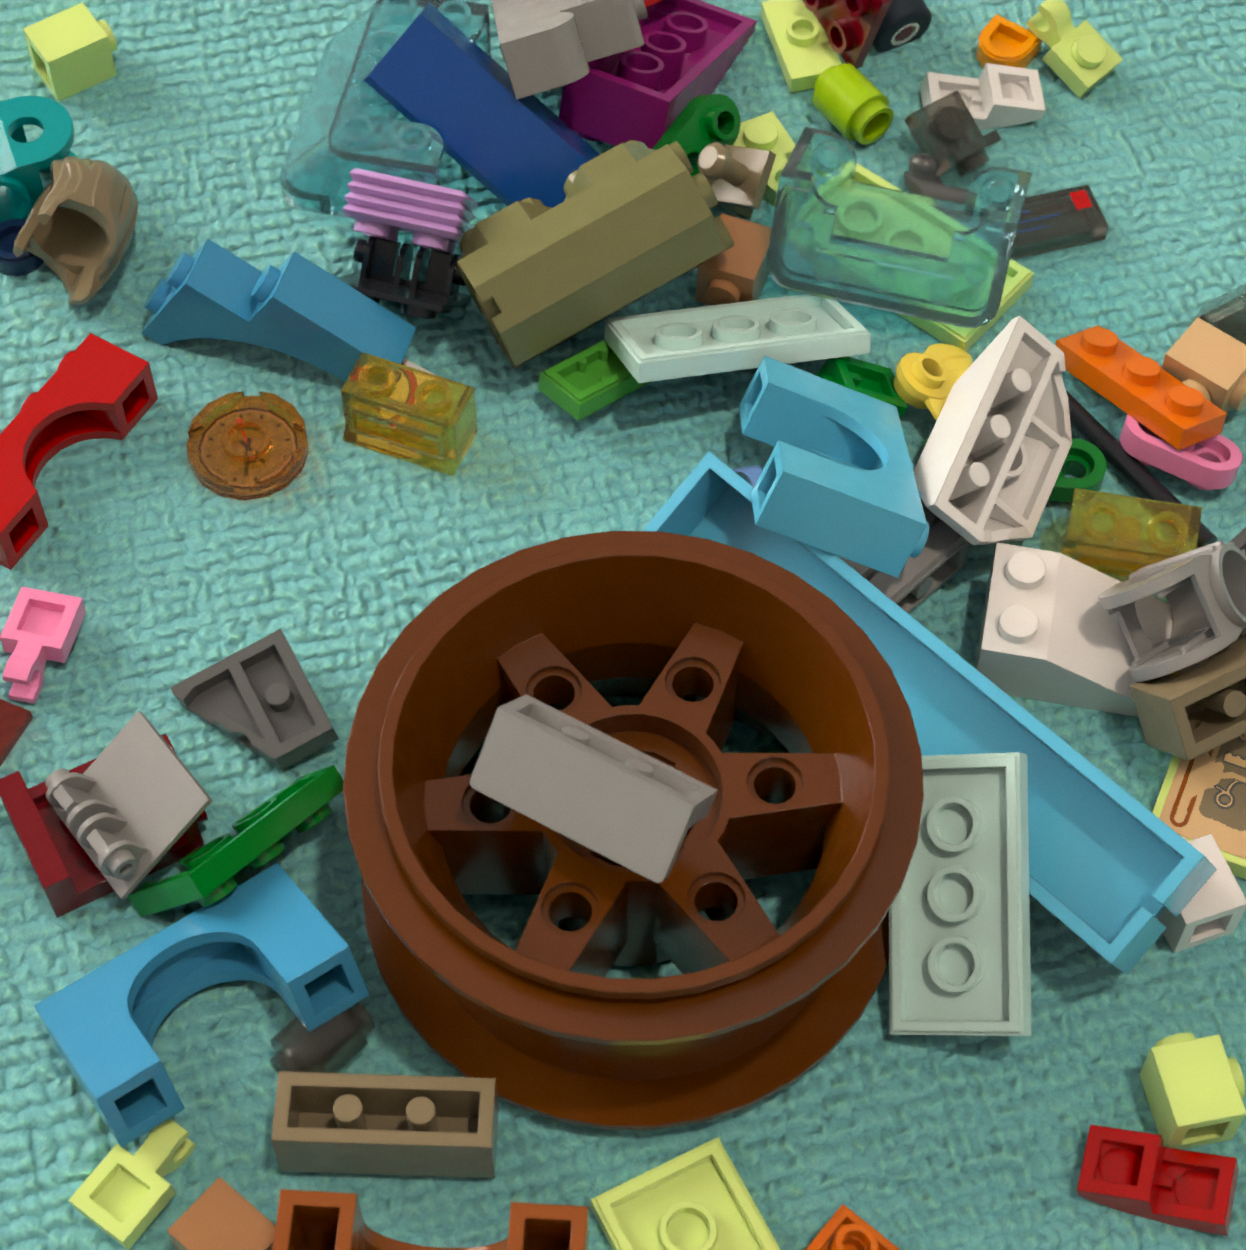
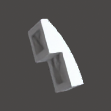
M986 63L979 78L926 72L919 87L926 128L943 130L1001 128L1042 119L1046 112L1038 70Z

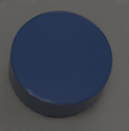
M10 219L0 223V273L9 276L26 275L35 271L44 263L43 259L30 252H24L19 257H16L13 253L14 241L25 224L26 219Z

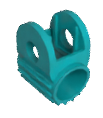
M20 96L0 101V223L10 219L27 220L38 197L46 189L43 188L39 172L50 173L49 169L54 160H63L69 156L77 157L70 151L75 136L71 116L61 104L52 99L41 96ZM23 126H38L43 129V133L36 140L27 142Z

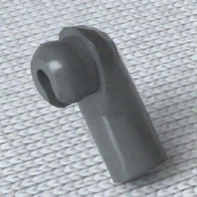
M928 154L913 155L908 162L909 170L904 172V184L913 197L937 213L972 219L978 191L944 185L941 179L936 176L939 166L936 157Z

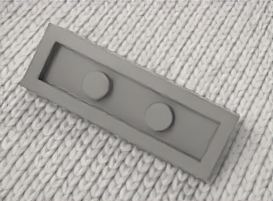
M527 694L497 708L470 778V786L480 793L655 883H661L669 877L688 829L708 816L718 790Z

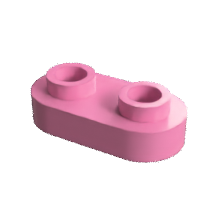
M1127 415L1119 437L1123 449L1141 464L1154 466L1186 480L1191 486L1200 490L1210 491L1230 486L1235 480L1243 459L1239 447L1230 439L1220 434L1178 450L1130 415Z

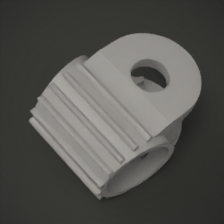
M1223 540L1139 568L1137 572L1129 574L1128 580L1117 583L1098 595L1097 598L1102 609L1108 610L1109 615L1116 614L1121 631L1134 655L1135 660L1131 662L1129 667L1134 682L1152 680L1191 666L1223 650L1235 642L1239 636L1246 634V555L1244 549L1240 550L1233 541L1224 544ZM1155 594L1157 599L1166 597L1173 618L1170 638L1157 643L1153 642L1142 629L1135 609V601Z

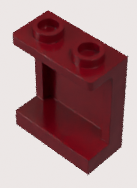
M166 733L161 734L162 738L176 754ZM96 759L73 768L69 772L83 774ZM17 771L0 779V798L56 917L65 915L114 892L115 890L54 811V806L47 800L46 792L48 788L45 782L28 789L20 772ZM205 810L146 876L178 862V860L197 847L204 846L198 825L208 820Z

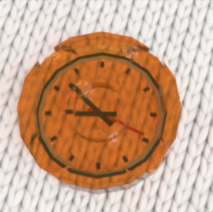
M241 391L228 393L208 403L192 419L188 430V459L191 470L201 485L221 497L243 501L269 497L288 487L303 471L309 453L304 419L293 404L273 393L259 391L260 397L253 395L244 397V392Z

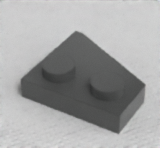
M281 629L170 687L182 707L280 770L339 739Z

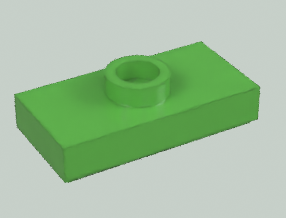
M603 340L539 373L538 390L579 421L650 382L638 383L606 341Z

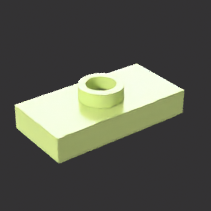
M769 0L761 2V18L790 93L814 89L817 78L824 70L831 66L842 64L838 53L832 49L825 30L814 13L806 8L802 0Z

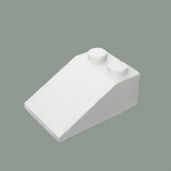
M997 542L987 583L975 669L1010 696L1138 717L1129 685L1136 683L1129 671L1131 662L1135 660L1134 655L1121 631L1116 614L1109 615L1108 610H1103L1097 598L1099 594L1121 581L1059 552ZM1152 596L1135 601L1136 614L1146 635L1155 643L1169 639L1173 626L1170 605Z

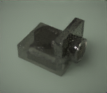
M958 90L913 112L904 120L922 153L937 158L939 166L936 176L939 178L955 169L960 177L979 169L990 161L986 152L1002 140L997 130L984 136L982 135Z

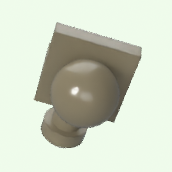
M714 142L702 149L698 156L697 167L711 185L719 206L741 218L751 219L753 209L759 210L776 154L769 150L733 145L723 146L720 143Z

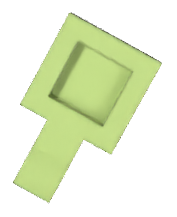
M1063 0L1044 1L1037 8L1039 12L1026 23L1030 31L1050 47V50L1043 57V61L1079 99L1113 72L1123 60L1087 20L1075 28L1071 21L1070 10Z
M169 1118L153 1128L145 1142L134 1155L123 1147L121 1148L117 1143L72 1195L69 1202L78 1212L129 1250L176 1194L172 1185L163 1177L178 1169L187 1160L196 1145L187 1138L189 1136L188 1131Z

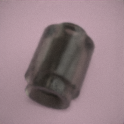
M359 1002L311 1032L295 1016L270 1040L276 1052L270 1059V1063L277 1073L278 1071L338 1073L367 1046L366 1036L375 1029V1024Z

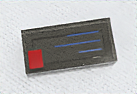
M1088 184L983 206L980 209L979 223L989 245L1011 259L1105 240L1109 227Z

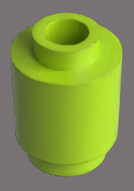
M845 63L831 66L824 70L815 82L812 97L814 107L848 140L859 141L862 145H868L881 138L889 129L894 114L889 108L888 98L852 64Z

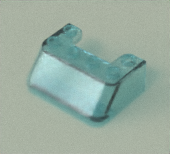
M377 0L329 40L324 48L280 170L279 177L284 200L290 206L299 210L350 218L345 215L341 208L348 204L344 196L351 191L346 184L353 180L349 172L355 168L440 186L439 167L444 153L441 135L431 126L396 120L399 111L370 87L364 79L428 3H431L491 57L488 4L462 0Z

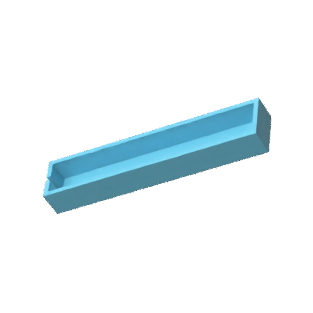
M709 451L642 531H661L705 538L751 552L796 574L833 600L867 634L890 666L911 710L921 756L1011 752L1027 754L1029 894L1109 963L1127 975L1166 930L1167 927L1157 919L1158 916L1166 908L1177 917L1217 869L1195 847L840 557L756 526L751 492L754 487Z

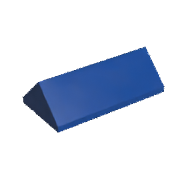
M431 3L424 7L364 79L370 87L506 206L526 198L539 199L548 207L559 205L566 198L563 186L567 177L575 170H578L581 165L600 155L534 95L516 100L509 73Z

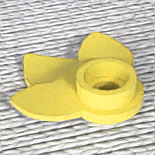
M942 343L928 346L923 354L918 352L907 353L896 365V376L893 381L894 388L897 394L909 405L919 409H929L933 418L937 421L952 386L973 364L972 356L962 348Z

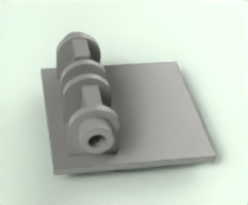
M140 711L133 716L83 774L69 772L67 769L62 768L51 773L45 782L48 788L46 798L54 806V811L118 896L124 900L213 801L146 716Z

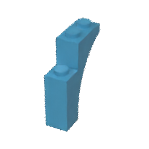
M207 239L193 256L183 252L172 267L167 279L161 277L144 304V308L152 313L142 334L161 345L186 339L211 338L266 347L315 365L371 397L397 374L417 327L295 251L278 269L269 265L261 272L215 242Z

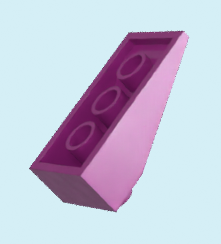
M663 0L646 7L648 18L638 20L644 45L588 62L590 70L585 77L563 86L559 118L586 140L603 141L613 146L630 140L644 142L648 148L653 149L694 97L714 92L754 33L757 21L701 0Z

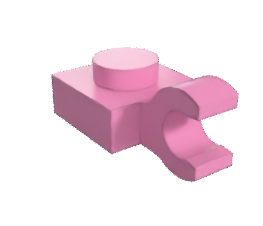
M21 587L0 636L4 652L12 653L6 663L2 676L4 681L13 682L9 692V699L35 704L43 686L46 661L66 663L86 614L81 597Z

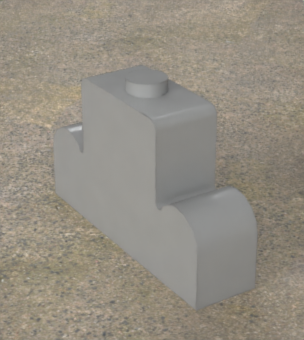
M491 0L499 42L516 100L573 83L589 73L588 62L644 45L638 21L648 18L644 0Z

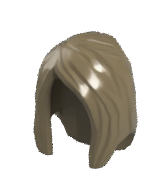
M69 156L63 160L52 161L49 169L52 182L41 193L31 209L25 224L14 241L13 253L16 257H19L24 252H30L43 259L45 264L62 280L69 293L68 304L74 306L79 304L82 306L90 302L100 291L123 260L134 235L139 201L129 180L113 165L97 159L92 161L89 158L80 159Z

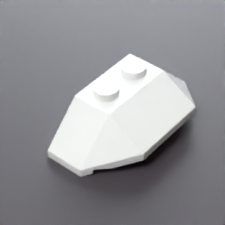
M1021 316L1012 319L952 386L913 471L918 490L921 492V499L926 508L972 545L1024 541L1031 538L1072 445L1069 401L1061 373L1066 371L1064 352Z

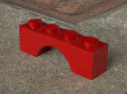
M90 333L75 351H70L63 357L57 371L38 392L29 395L24 401L19 414L0 434V565L11 570L49 526L38 491L35 488L37 478L46 463L64 448L81 441L102 438L123 440L158 400L149 362Z

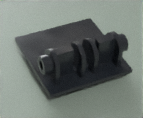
M370 236L368 240L358 239L355 245L354 261L362 263L361 271L338 277V279L380 304V299L402 303V313L419 318L435 319L437 312L451 313L452 308L470 302L472 299L471 295L459 293V286H466L457 268V261L460 260L461 255L432 250L430 254L428 248L420 247L415 258L412 279H409L413 259L412 244L404 243L400 249L401 242Z

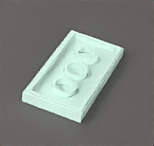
M827 291L614 317L604 320V340L638 383L758 368L764 356L785 364L870 353L871 333Z
M1011 752L922 756L924 798L918 841L902 888L889 909L890 1034L1031 1036L1027 754Z

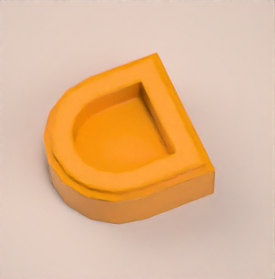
M996 14L985 26L978 38L977 60L982 67H985L986 63L1026 68L1041 51L1042 40L1036 37L1030 30Z

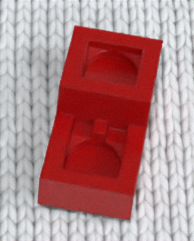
M1090 1125L1077 1192L1080 1197L1128 1214L1186 1229L1228 1236L1239 1168L1237 1159L1234 1157L1164 1147L1161 1135Z

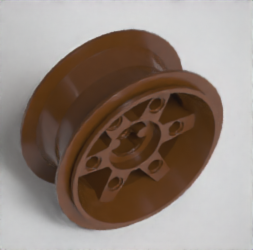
M607 531L560 538L519 550L476 570L440 594L403 629L379 661L357 706L346 746L343 786L349 839L362 876L361 890L367 935L380 975L404 1018L430 1049L463 1077L496 1078L497 1096L501 1100L555 1121L604 1130H660L704 1123L751 1107L790 1086L833 1051L859 1021L884 976L889 961V909L902 888L917 845L924 798L921 749L911 710L890 666L867 634L833 600L796 574L748 551L705 538L661 531ZM527 694L718 790L708 816L688 829L667 879L661 883H655L480 793L470 786L472 774L461 776V773L467 763L482 749L498 707ZM615 696L644 697L639 705L612 707L604 699ZM736 720L757 731L785 753H722L721 751L732 724ZM817 869L812 884L797 909L778 930L775 929L743 880ZM462 894L539 895L516 950L511 949L488 930L469 908ZM671 960L682 973V975L655 979L605 977L612 965L646 966Z

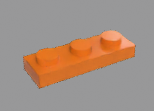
M1098 325L1056 340L1055 346L1064 352L1066 371L1176 449H1184L1222 433L1227 415L1225 411L1207 400L1197 389L1188 387L1163 370L1155 360L1144 357L1118 339L1114 332Z

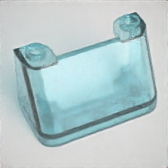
M805 127L780 175L767 253V269L771 278L780 287L790 291L959 327L977 328L989 323L996 316L1000 307L1032 173L1006 167L985 169L973 179L968 191L966 204L855 182L854 177L857 163L856 153L852 144L836 133Z

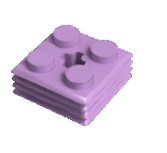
M359 168L349 172L353 180L346 185L351 192L344 196L348 204L341 209L346 216L355 220L353 231L363 233L366 236L395 242L398 240L399 231L413 234L411 243L420 245L419 247L454 254L456 244H460L464 233L473 228L469 222L476 219L472 211L479 206L473 198L463 191Z

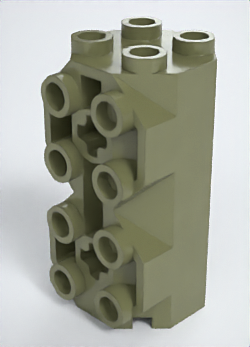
M636 140L620 143L584 163L578 170H575L567 177L563 186L566 198L559 205L548 207L539 199L526 198L516 201L476 223L473 228L464 233L460 242L462 255L460 260L457 261L458 271L481 314H484L491 327L489 329L514 370L707 263L734 246L731 235L718 215L713 217L710 211L712 207L718 205V200L711 185L702 172L693 177L691 176V173H693L691 163L677 141L670 145L667 144L658 150L650 149L644 142Z

